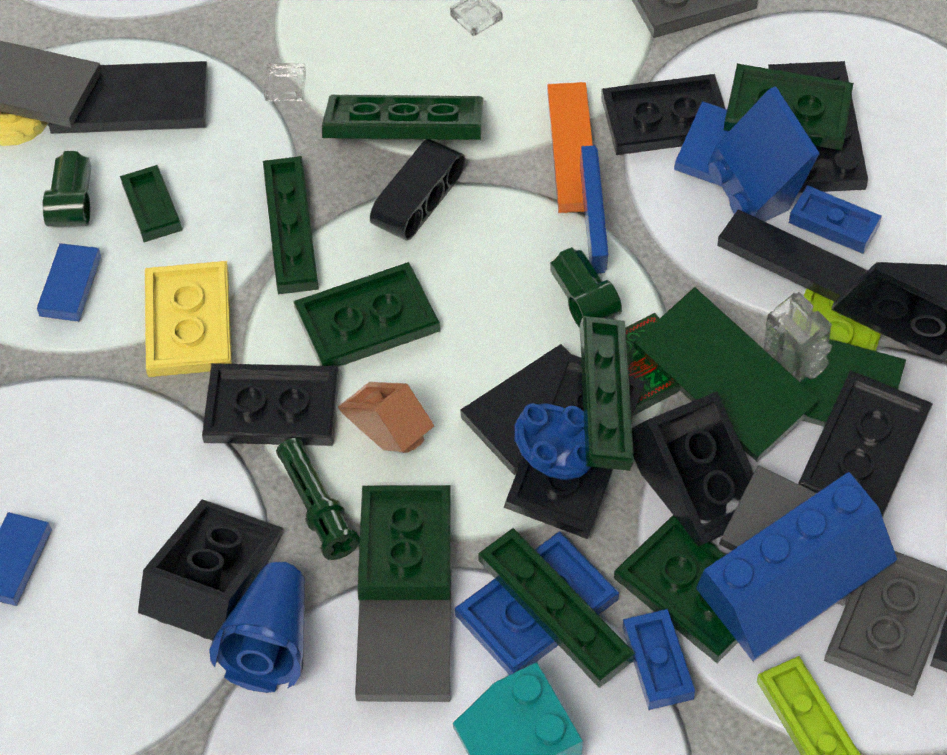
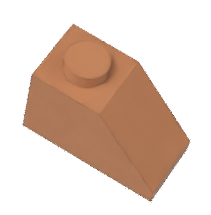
M368 382L338 406L346 418L381 449L387 451L407 453L416 449L423 443V435L434 427L429 416L406 383Z

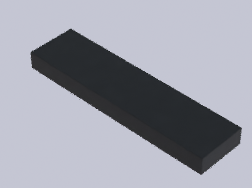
M739 209L718 236L717 246L834 302L868 271Z

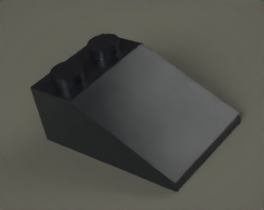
M876 262L833 303L832 310L941 363L947 359V265Z
M716 391L650 418L632 428L633 456L641 475L698 546L723 536L754 474L720 396Z
M202 499L143 569L138 613L161 623L199 635L204 639L213 640L215 634L261 569L268 564L282 536L283 528Z

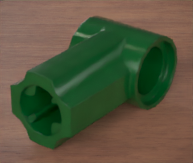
M64 151L60 157L55 159L51 190H46L43 195V218L46 226L89 225L90 198L88 188L92 166L89 157L81 155L78 151Z
M573 247L561 251L555 260L550 262V271L567 296L570 313L579 328L583 316L610 319L621 314L622 305L614 285L609 280L602 282L582 250H575Z

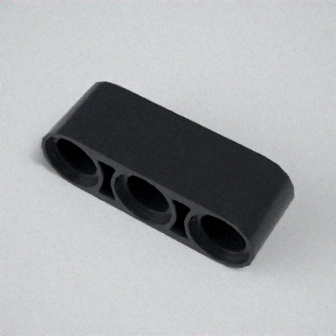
M432 139L424 140L374 202L370 213V223L406 241L410 240L461 176L465 166V155Z

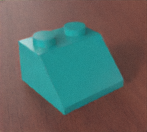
M537 662L494 682L453 722V728L468 755H582L583 740Z

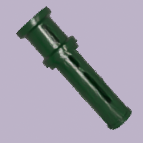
M297 438L285 440L277 447L276 454L283 463L307 509L306 524L309 529L316 531L322 543L320 547L322 555L327 560H337L348 556L358 547L360 537L346 523L343 517L345 513L344 507L339 501L331 498L318 472L304 449L302 441H298Z

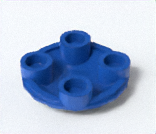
M531 403L525 406L514 425L515 442L521 455L533 468L549 477L562 480L580 478L592 468L586 466L584 411L577 406L563 408L547 403Z

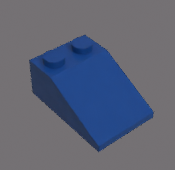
M775 86L769 89L715 146L708 162L709 173L714 183L718 186L721 185L725 191L734 214L739 209L765 222L789 211L820 153Z

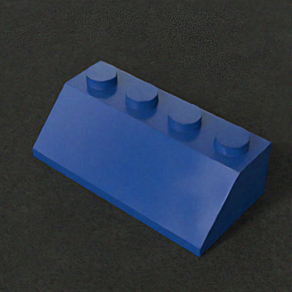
M848 472L704 569L696 589L754 662L897 561V557L879 507L852 474Z

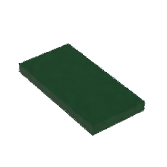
M331 94L322 122V138L481 140L483 97Z
M696 287L690 290L634 341V348L691 401L717 391L743 450L756 462L766 455L819 404V399Z

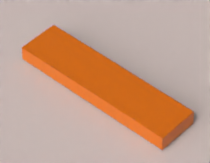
M586 82L547 84L558 213L584 212L580 174L581 146H593Z

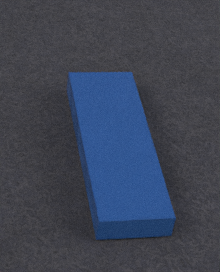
M595 145L581 146L580 174L589 262L596 273L601 274L607 270L609 254L598 148Z

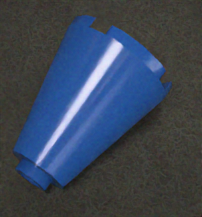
M273 562L265 565L215 634L209 648L210 662L214 667L218 662L226 670L224 678L231 683L247 690L269 693L275 692L277 685L289 682L288 688L294 686L301 676L304 658L305 578L294 565L287 562Z

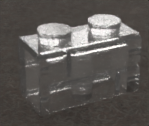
M800 292L793 293L767 315L764 350L778 363H781L799 382L805 377L814 379L829 364L826 355L832 349V345L829 343L832 324L819 311L813 312V305Z

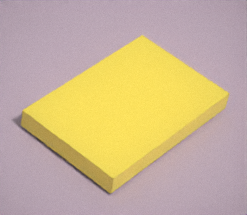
M227 261L145 268L146 372L148 377L210 372L211 363L232 364Z

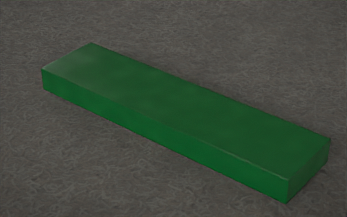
M302 156L263 161L278 295L319 290Z
M583 316L580 323L586 466L630 471L634 463L625 321Z
M514 528L478 553L479 562L599 688L634 661L635 652Z

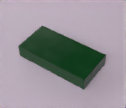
M158 165L120 176L122 187L143 242L182 231L181 222Z

